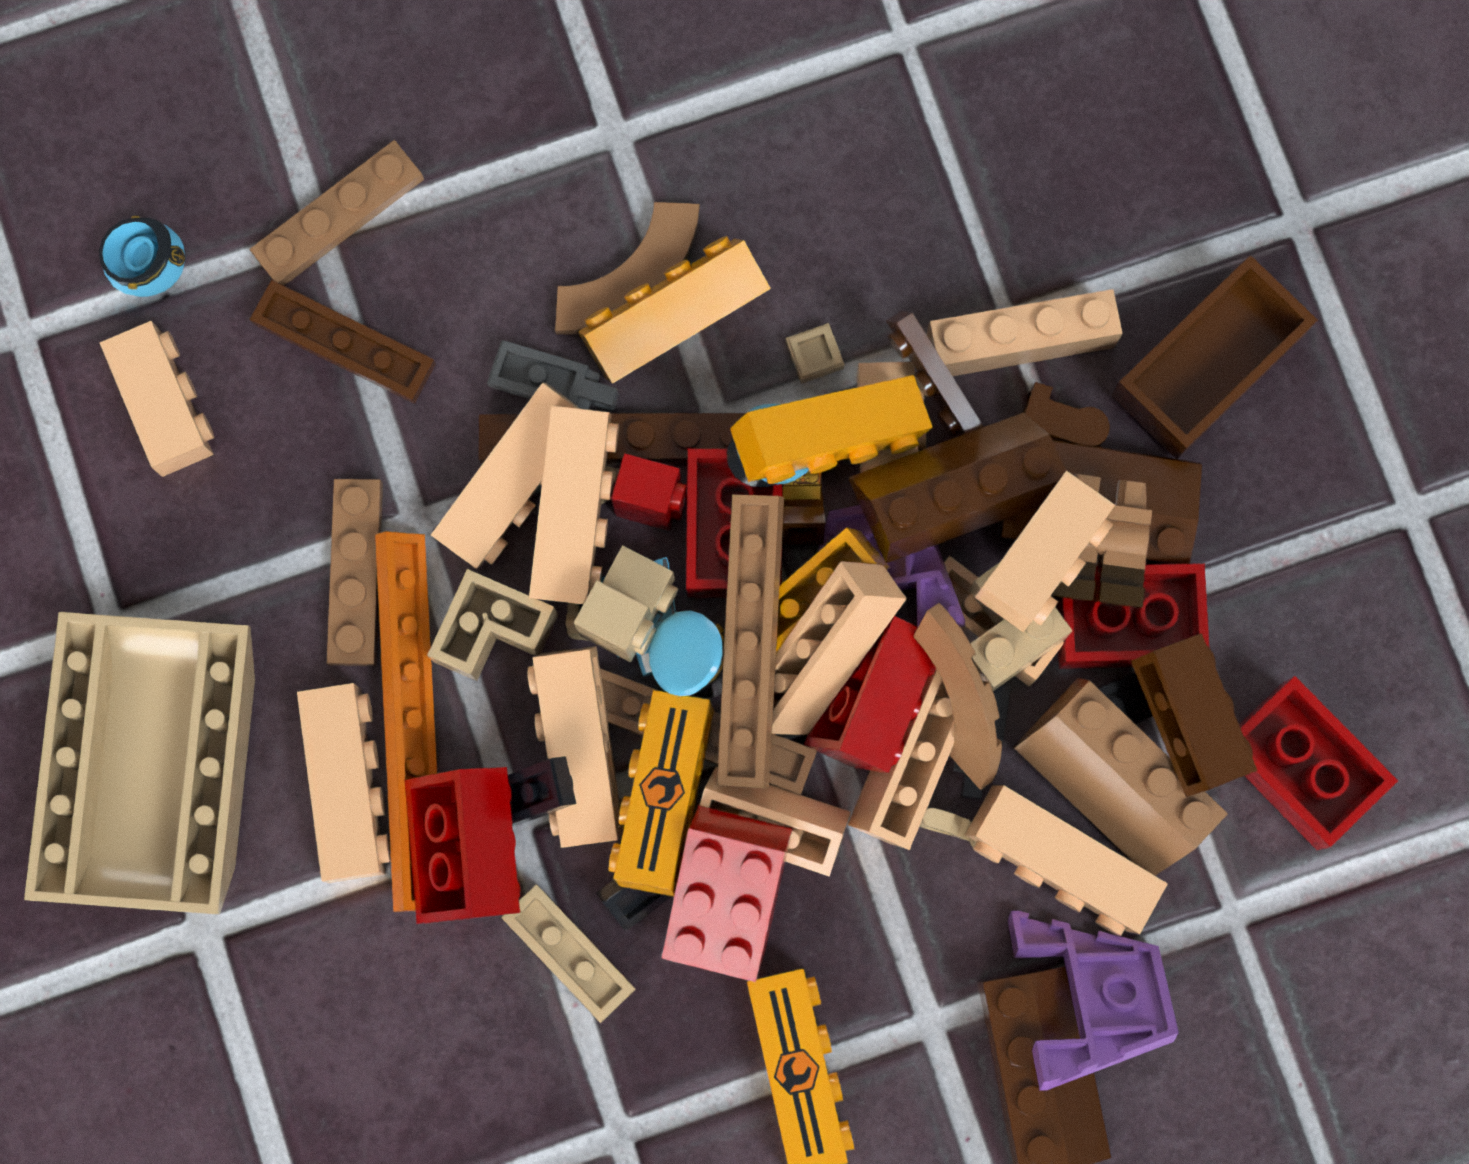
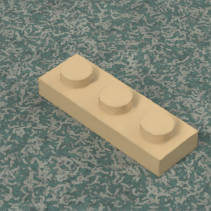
M537 884L519 900L520 913L507 914L502 917L510 928L600 1023L636 990L625 976Z

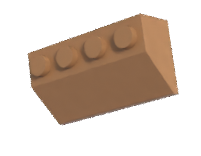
M1077 678L1013 746L1029 764L1128 859L1154 876L1195 850L1228 815L1205 791L1185 797L1170 757L1090 680Z

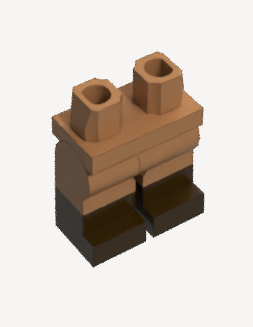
M1082 474L1074 475L1099 493L1101 477ZM1126 480L1118 481L1115 506L1106 518L1113 523V526L1097 548L1090 543L1086 545L1079 555V558L1086 562L1069 587L1060 582L1051 596L1092 601L1094 597V602L1135 608L1143 607L1145 592L1143 583L1149 542V525H1151L1152 510L1146 509V483ZM1100 555L1099 565H1098V572H1097V580L1094 581V579H1095V571H1096V564H1097V556Z

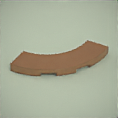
M654 202L652 218L645 237L635 252L621 266L604 277L588 283L558 286L556 335L579 334L578 331L587 326L584 320L591 314L604 307H609L612 312L627 303L624 296L638 286L648 283L652 288L666 279L664 272L673 265L686 260L689 255L698 227L700 204Z
M938 603L927 610L913 637L922 646L935 665L950 698L955 722L954 745L949 756L975 785L982 790L992 783L1001 760L1002 741L997 739L995 720L1000 718L990 681L981 680L977 668L971 657L976 655L974 648L953 617L943 605Z

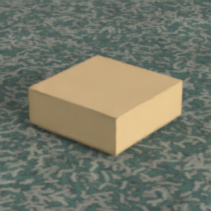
M829 323L786 338L785 342L801 384L844 369L845 364Z

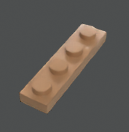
M394 140L249 250L273 281L285 286L424 180L423 175Z
M334 479L327 664L330 666H377L379 603L375 535L381 533L383 483L381 480Z

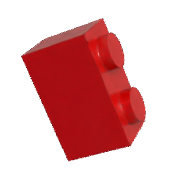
M624 453L611 497L616 517L670 531L673 519L681 521L687 503V485L681 482L680 468Z

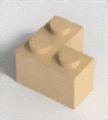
M622 545L602 583L596 580L573 623L580 637L629 662L632 661L636 653L643 656L656 632L653 629L654 623L652 622L657 612L666 613L677 594L678 588L672 585L675 580L674 572Z
M998 564L973 582L969 591L974 597H976ZM977 600L995 626L971 643L976 652V655L971 657L977 668L981 680L990 681L994 691L1064 641L1073 630L1054 607L1041 626L1032 621L1025 631L1022 632Z
M467 569L427 656L438 665L478 681L496 639L537 656L541 654L558 613L554 606L538 599L529 598L528 595Z

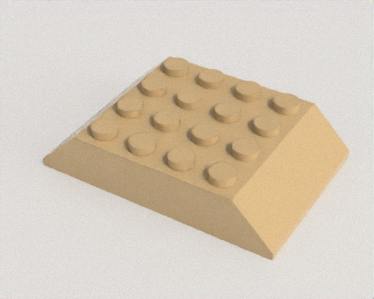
M67 612L58 613L24 900L220 915L236 864L254 695L255 673L250 626Z

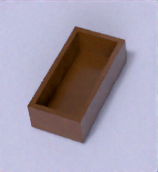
M1250 255L1119 381L1111 396L1175 459H1178L1299 342L1318 319Z

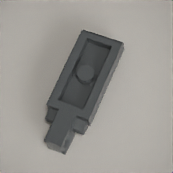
M501 340L487 381L488 386L528 399L532 398L542 383H547L579 408L589 410L591 405L614 412L620 395L617 392V388L598 383L600 373L590 370L589 365Z

